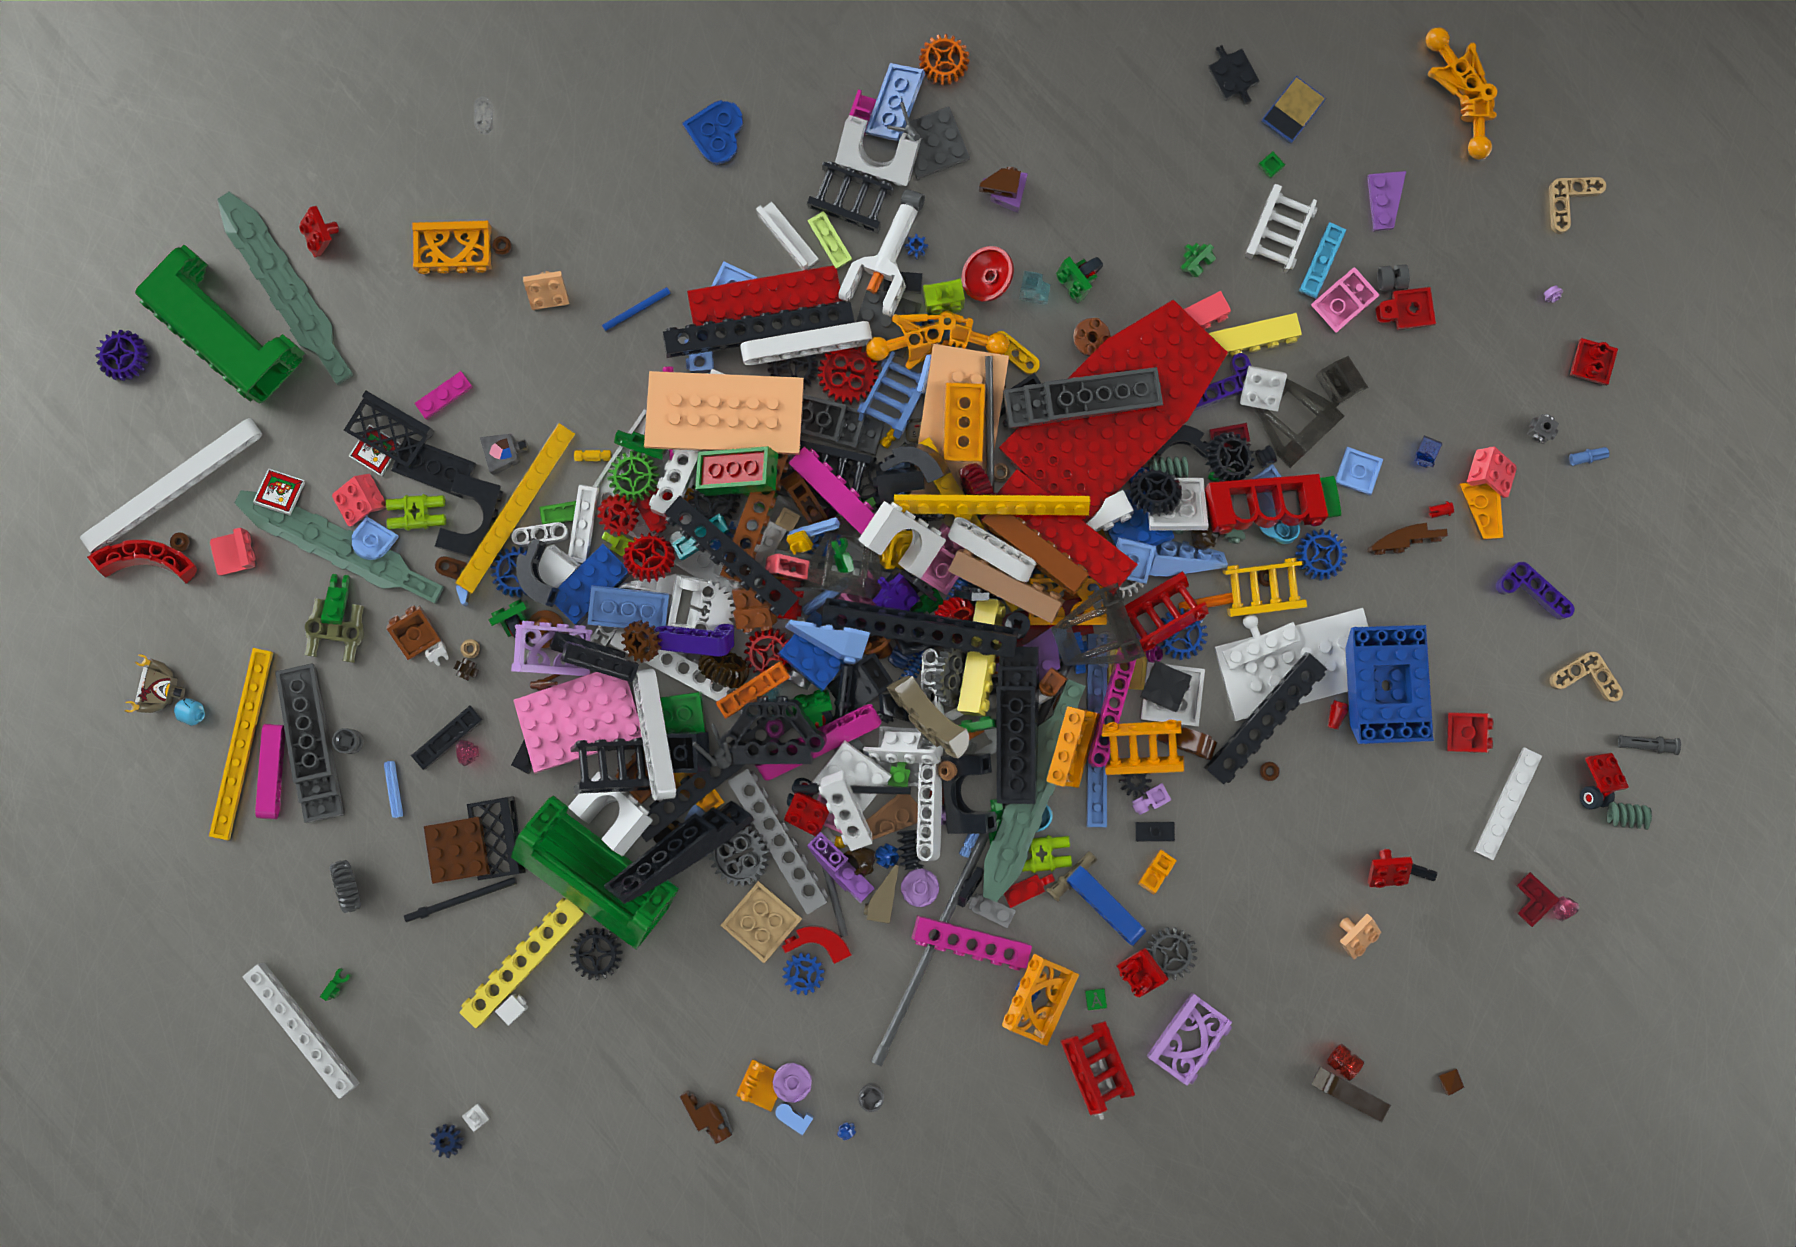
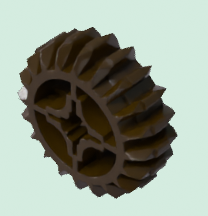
M729 652L724 656L701 655L698 660V669L701 671V674L705 675L706 679H710L711 682L722 685L724 688H739V686L746 682L750 670L747 662L742 660L741 656H737L736 653Z

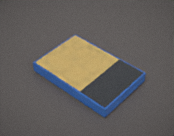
M1296 76L1262 119V122L1292 144L1326 98Z

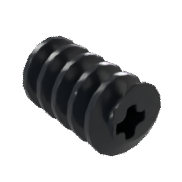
M1020 612L1010 614L1004 626L1013 628L1014 623H1020L1021 626L1017 639L1024 638L1030 628L1029 618Z
M917 830L897 832V835L903 836V838L898 840V843L903 844L898 850L904 851L903 854L899 855V858L905 859V861L900 863V866L906 868L904 870L924 868V865L919 864L922 860L917 856Z

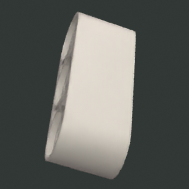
M556 522L517 528L512 533V540L520 547H527L532 538L551 544L566 541L570 532L564 524ZM564 528V534L557 537L555 535L556 530ZM544 530V538L537 539V533ZM521 533H525V541L518 542V536Z

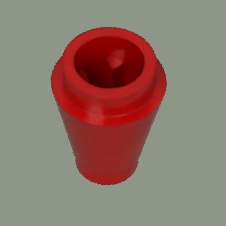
M1337 700L1330 704L1328 727L1339 730L1349 711V704Z

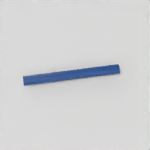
M667 287L604 323L602 325L604 330L608 331L671 294Z

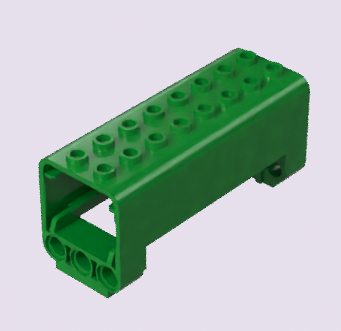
M183 245L181 248H175L137 287L135 294L141 299L139 302L146 309L154 313L153 315L159 321L167 325V328L172 333L179 336L181 341L189 348H192L195 351L194 353L202 360H205L215 372L223 376L222 378L236 388V391L250 402L252 400L259 404L265 402L300 365L305 352L284 334L268 341L262 346L197 286L204 279L203 276L206 273L208 264L186 245Z
M554 795L551 796L525 825L517 837L511 858L637 950L670 908L679 888L667 880L645 894L623 904L606 890L604 885L633 862L624 855L621 856L613 851L601 838L568 815L569 807Z

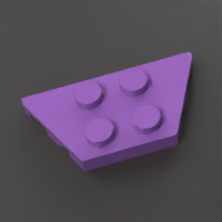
M1054 626L1022 646L1039 647V682L1051 667L1056 670L1060 669L1056 629ZM999 663L996 664V671H997V672H998Z

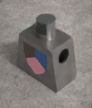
M511 434L480 437L488 469L492 475L520 463L519 453L529 450L525 439L515 442L514 436Z

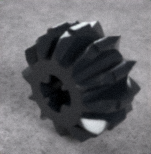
M1150 773L1120 774L1125 777V779L1119 780V783H1125L1121 790L1128 788L1127 796L1132 791L1134 797H1138V791L1143 796L1145 792L1142 788L1150 790L1146 783L1152 782V779L1145 778ZM1134 775L1137 779H1140V783H1137L1138 786H1134V783H1131Z

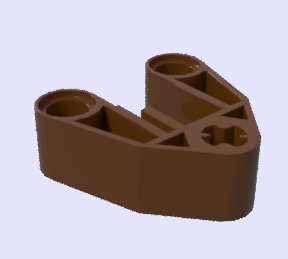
M1181 726V733H1176L1177 749L1210 761L1212 760L1218 742L1211 740L1212 737L1207 734ZM1168 734L1157 735V741L1169 745Z

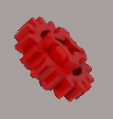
M616 494L614 498L612 495H609L601 502L602 505L598 507L600 513L597 517L602 518L599 524H605L604 530L606 531L609 528L611 535L614 532H617L618 536L622 533L627 535L639 522L637 517L640 513L635 512L637 505L632 506L633 500L627 501L626 495L620 498L619 494Z

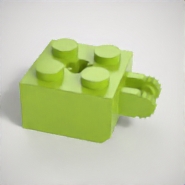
M961 278L923 285V297L928 315H940L941 312L946 310L958 313L961 309H964L965 297Z

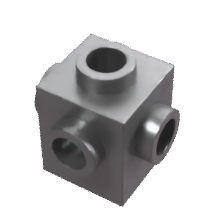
M1542 414L1532 419L1527 435L1536 442L1544 444L1556 437L1558 433L1556 428L1559 423L1555 421L1554 417Z

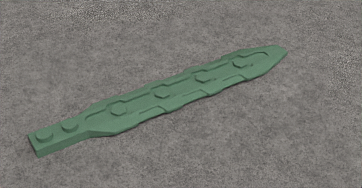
M227 192L219 197L217 200L225 233L250 266L249 269L256 280L260 281L268 293L270 301L289 325L290 331L299 345L318 355L337 385L353 376L354 374L333 343L332 324L309 294V289L303 280L299 279L289 264L287 256L268 232V227L258 212L231 192Z
M243 490L239 492L234 503L259 529L298 545V548L331 561L333 565L343 570L347 569L382 589L404 588L435 604L437 603L444 586L411 571L400 554L389 549L381 558L375 560L363 559L353 550V531H347L329 522L328 519L318 514H312L296 505L290 516L256 505L253 501L257 492Z
M1067 679L1053 714L1038 726L1036 804L1006 805L1002 815V822L984 860L983 897L997 902L1021 875L1028 857V850L1042 822L1043 812L1050 795L1053 794L1056 784L1049 783L1046 780L1066 709L1068 706L1078 707L1086 687L1082 684Z

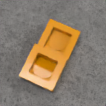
M1160 850L1141 877L1138 885L1154 895L1177 860L1163 850Z

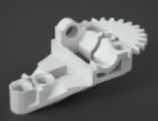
M671 574L665 575V579L661 576L658 577V582L655 579H651L650 583L647 579L643 582L633 580L623 582L618 587L669 593L666 626L695 629L696 625L704 624V630L714 631L721 624L733 625L729 618H734V614L731 611L736 608L735 606H730L734 599H728L731 592L724 593L725 586L718 589L720 584L718 581L714 585L711 579L708 581L703 578ZM707 586L712 587V592L709 595L702 593L703 589ZM682 588L692 591L691 605L698 608H703L706 605L708 609L702 613L698 608L689 607L686 623L676 622Z

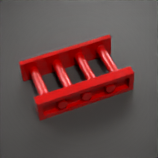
M1183 571L1117 610L1123 625L1130 622L1141 637L1138 643L1142 652L1153 649L1158 643L1192 623L1204 619L1209 614L1206 603L1203 602L1198 605L1186 589L1189 587V583ZM1177 593L1182 595L1191 610L1182 615L1170 599V597ZM1160 603H1164L1174 617V620L1166 625L1153 609V607ZM1147 612L1158 628L1149 635L1137 619L1138 616Z
M1106 1021L1092 1024L1091 1027L1094 1032L1081 1039L1077 1035L1060 1041L1090 1115L1107 1111L1105 1102L1118 1095L1120 1098L1135 1095ZM1097 1040L1101 1051L1086 1058L1082 1047ZM1104 1058L1109 1069L1094 1076L1090 1065ZM1112 1076L1116 1088L1101 1095L1097 1084Z

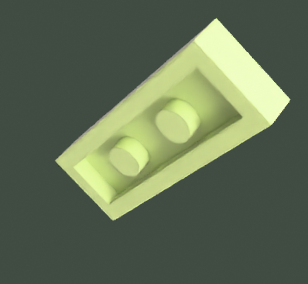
M824 211L808 220V224L836 269L852 261L850 254Z

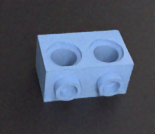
M699 334L697 338L700 341H704L707 339V336ZM713 351L689 355V358H686L687 370L690 369L691 373L710 374L711 370L714 369ZM698 359L705 361L701 367L695 366V362Z

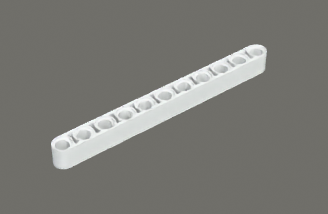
M252 418L245 419L80 536L81 541L90 554L110 545L257 441L263 435Z
M927 649L922 655L921 689L930 701L931 694L933 692L935 694L937 691L933 689L935 682H932L931 676L932 672L936 671L934 664H938L937 657H941L940 651L935 649ZM935 654L936 660L932 662V656ZM935 696L931 702L944 714V705L938 701L939 697ZM924 736L920 749L935 750L940 758V762L932 764L919 763L917 856L922 861H936L941 853L942 778L938 774V767L941 763V756H943V747L941 745L936 747ZM930 770H932L933 776L931 779L928 775ZM930 789L932 790L931 798H929L928 792ZM929 809H931L932 815L930 818L927 814ZM929 828H930V830H931V836H930V837H928V835H927V830H928ZM928 848H930L931 854L929 857L926 853Z

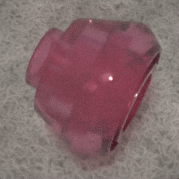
M460 740L457 743L456 753L459 764L466 766L474 762L476 757H479L478 746H474L473 742Z
M1564 896L1560 897V900L1553 907L1555 918L1559 921L1567 920L1579 911V904L1571 898H1565Z

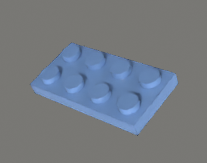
M890 63L865 130L867 135L894 141L900 140L904 132L887 129V126L906 127L907 124L900 102L904 103L909 117L925 75L923 69Z
M591 585L588 625L625 628L634 621L642 620L643 623L648 621L649 627L654 625L655 629L659 626H666L669 593Z

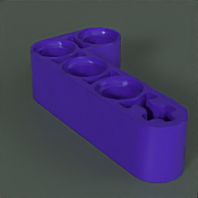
M1238 353L1233 357L1229 365L1233 376L1209 384L1194 411L1242 393L1244 387L1242 378L1246 377L1248 367L1252 366L1247 355ZM1235 360L1243 361L1244 367L1236 366ZM1231 384L1233 391H1226L1224 385ZM1211 390L1215 393L1216 397L1209 398L1206 392Z
M1518 562L1512 565L1496 583V589L1502 595L1513 593L1521 587L1556 619L1562 620L1574 614V605L1526 562ZM1517 567H1521L1523 569L1522 576H1519L1517 574ZM1531 580L1537 582V589L1532 588ZM1504 581L1510 583V590L1504 588ZM1546 593H1550L1552 595L1551 602L1546 600ZM1561 607H1565L1564 614L1561 613L1563 610Z
M731 624L718 625L714 631L674 626H659L655 629V632H660L657 638L662 639V641L658 645L662 647L660 650L724 656L735 645L734 626Z

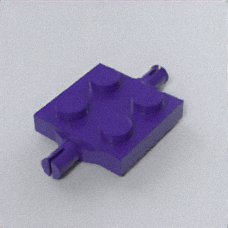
M899 573L889 582L884 577H880L881 580L878 579L877 582L882 589L872 601L876 606L910 611L909 609L921 598L904 576Z

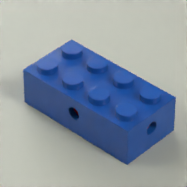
M602 544L558 587L560 590L554 604L575 625H581L588 618L591 585L618 588L630 575L624 564Z

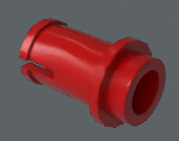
M1446 501L1445 504L1429 506L1428 510L1432 512L1429 515L1431 519L1444 515L1451 516L1454 513L1453 503Z

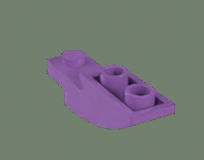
M822 832L807 845L827 873L845 892L848 891L859 903L874 891L875 888L861 874L855 875L854 871L856 869L848 862V858Z

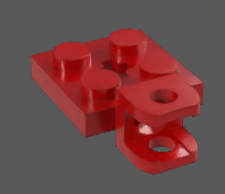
M1430 287L1393 291L1391 293L1392 300H1385L1375 308L1377 322L1390 323L1396 321L1397 330L1434 326L1436 324ZM1411 304H1414V307H1418L1415 313H1412L1409 309Z

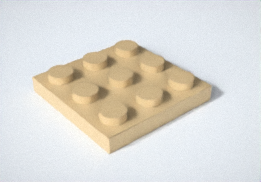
M758 881L720 926L765 963L803 918Z

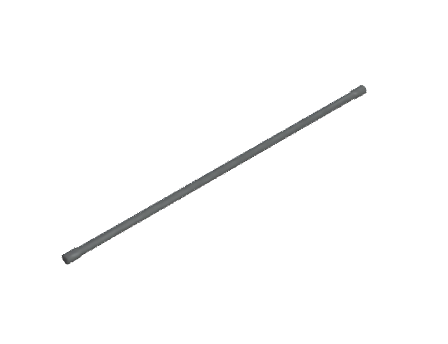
M1063 658L1060 663V669L1057 670L1058 672L1061 671L1065 677H1067L1072 667L1069 665V660ZM1053 696L1052 699L1041 705L1038 726L1045 721L1056 696ZM989 833L980 834L939 921L949 923L957 907L962 884L966 878L970 879L989 839ZM937 929L934 930L931 939L938 937L939 932ZM927 945L871 1062L879 1066L883 1065L892 1041L936 951L934 949L935 945Z

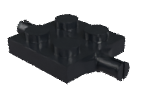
M1223 45L1218 46L1216 50L1220 59L1209 65L1208 69L1224 99L1227 100L1233 96L1240 95L1245 105L1250 103L1252 99L1247 91L1250 87L1258 84L1259 79L1243 49L1227 54Z

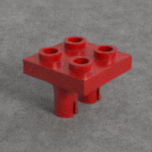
M1584 338L1579 339L1570 376L1605 386L1609 385L1618 348L1609 346L1606 342L1598 343Z
M1146 948L1141 949L1117 965L1120 976H1124L1122 979L1128 981L1132 987V993L1136 992L1134 995L1139 998L1169 980Z

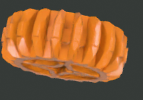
M938 34L937 40L931 37L930 43H924L925 48H921L922 55L919 56L921 61L919 66L924 68L925 75L928 74V80L934 78V84L939 80L943 86L944 81L951 85L952 79L958 82V76L964 77L963 71L968 70L967 65L970 60L967 58L969 57V52L965 51L966 45H961L960 39L955 42V36L953 35L951 39H948L947 34L941 39V36ZM955 52L960 60L958 65H955L952 59ZM931 54L934 56V59L936 60L934 68L931 66L929 62V57ZM941 58H948L947 62L945 60L942 62ZM944 69L949 70V72H940V71H942V70H944Z

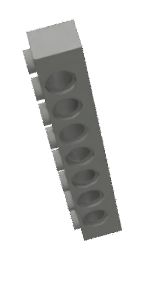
M746 769L728 780L743 808L753 816L754 821L752 823L758 830L759 835H763L762 840L767 842V848L770 849L771 855L808 915L828 902L826 898L829 896L824 887L819 888L816 883L819 879L813 870L810 872L806 865L809 862L804 854L800 855L796 848L799 845L794 837L790 838L787 831L789 829L784 820L780 822L776 816L779 812L774 804H769L767 800L769 795L765 788L760 789L757 784L759 778L754 770L750 772L749 769ZM748 785H752L755 788V793L752 796L745 794V788ZM757 802H763L765 805V810L762 813L755 811L754 807ZM768 818L773 819L775 822V826L771 830L767 829L764 825L765 820ZM777 835H782L785 838V843L782 846H777L774 842ZM788 851L795 855L792 863H788L784 859V855ZM797 868L804 870L805 876L803 879L795 878L794 871ZM806 885L814 887L815 893L812 896H807L804 893Z

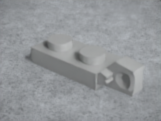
M978 893L974 897L971 896L968 901L970 904L969 909L973 910V912L1008 928L1016 912Z

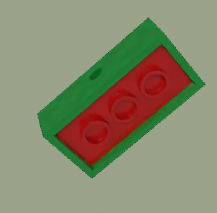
M768 446L698 452L695 489L706 496L776 491L778 453Z

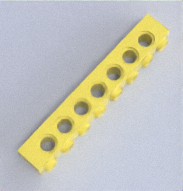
M563 897L556 904L557 909L553 913L549 912L542 919L544 923L539 928L536 926L528 934L530 938L526 942L523 940L515 948L517 952L513 956L508 955L502 961L503 966L499 971L495 969L488 976L490 980L485 985L482 983L474 991L476 995L472 999L468 998L461 1005L463 1009L459 1013L475 1029L479 1028L587 913ZM560 913H564L567 916V921L564 924L558 920ZM547 927L553 929L554 934L551 938L545 935ZM534 941L540 945L538 952H534L531 948V944ZM519 956L526 958L525 966L518 964ZM506 970H510L513 973L511 981L506 980L504 977ZM493 984L499 987L498 995H494L491 992ZM479 999L485 1001L486 1007L484 1009L478 1007L477 1002Z

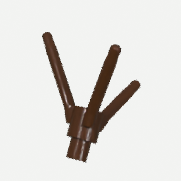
M553 674L544 679L531 681L530 688L541 691L558 685L557 681L551 680L560 676V674Z

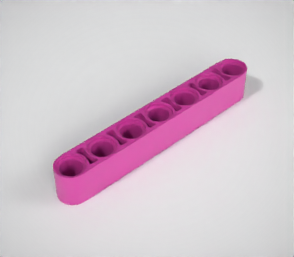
M1134 638L1123 640L1118 647L1088 754V763L1092 767H1103L1109 760V736H1106V745L1100 744L1099 737L1102 735L1106 716L1111 717L1112 722L1119 724L1140 647L1138 641ZM1126 643L1132 644L1133 651L1131 653L1126 651ZM1121 661H1125L1128 664L1126 671L1120 668ZM1117 679L1121 680L1123 683V687L1121 690L1115 687V681ZM1111 698L1117 700L1118 705L1116 708L1110 706ZM1096 753L1102 756V762L1100 764H1097L1094 761V756Z
M865 705L818 728V730L826 735L827 741L821 751L814 753V758L841 746L844 740L849 742L878 728L882 720L873 705ZM802 737L797 738L800 742H805ZM818 737L811 738V742L814 745L818 746L821 744ZM795 745L788 746V750L791 753H797L798 750ZM778 748L775 749V750H773V751H771V752H772V753H777V752H778ZM755 764L764 780H771L802 765Z

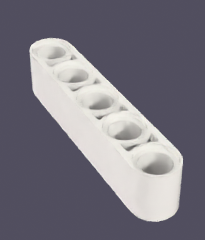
M961 517L954 519L948 534L949 539L1022 582L1029 581L1036 565L1032 558Z

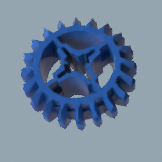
M1324 529L1319 530V535L1316 530L1312 531V535L1306 533V539L1301 538L1299 540L1303 545L1298 544L1296 546L1298 550H1301V552L1295 553V556L1301 557L1296 561H1302L1303 564L1299 567V570L1306 568L1307 571L1304 575L1307 576L1311 572V579H1315L1318 575L1319 581H1322L1324 576L1327 580L1331 579V575L1337 576V571L1341 572L1343 570L1340 565L1347 563L1342 559L1348 556L1347 553H1342V551L1347 549L1346 546H1340L1343 543V539L1337 541L1338 534H1334L1331 537V530H1328L1326 535ZM1315 540H1324L1331 545L1323 547L1316 543ZM1310 544L1313 556L1308 560L1307 548ZM1328 550L1323 557L1314 560L1320 552ZM1335 550L1336 558L1332 565L1330 563V553ZM1319 562L1323 567L1326 566L1327 569L1320 570L1313 567L1312 564Z
M513 546L510 553L506 548L504 549L506 555L499 553L498 556L501 559L493 560L497 563V566H491V569L496 570V572L490 575L497 578L492 583L494 585L499 584L496 589L498 591L503 589L502 594L507 595L509 593L511 598H514L515 593L518 598H521L522 592L528 596L521 586L510 587L504 582L515 579L519 583L517 576L513 574L517 564L514 558L518 557L519 553L526 556L527 550L524 552V548L519 547L517 552L516 547ZM508 562L509 569L502 576L503 567Z
M1184 608L1180 609L1181 615L1184 614ZM1169 612L1166 613L1168 620L1164 617L1161 618L1165 625L1174 620V617ZM1204 620L1196 621L1182 629L1181 631L1189 629L1184 634L1185 639H1182V637L1174 639L1178 636L1179 632L1175 633L1170 639H1165L1160 649L1167 648L1165 655L1173 652L1172 659H1175L1177 654H1179V660H1183L1184 654L1187 659H1190V652L1194 656L1198 655L1196 649L1199 651L1203 650V647L1199 644H1206L1207 642L1202 639V637L1208 636V633H1202V630L1206 629L1207 626H1200V623ZM1193 629H1196L1197 637L1194 645H1192L1189 634ZM1179 641L1184 646L1186 645L1188 649H1177L1171 644Z

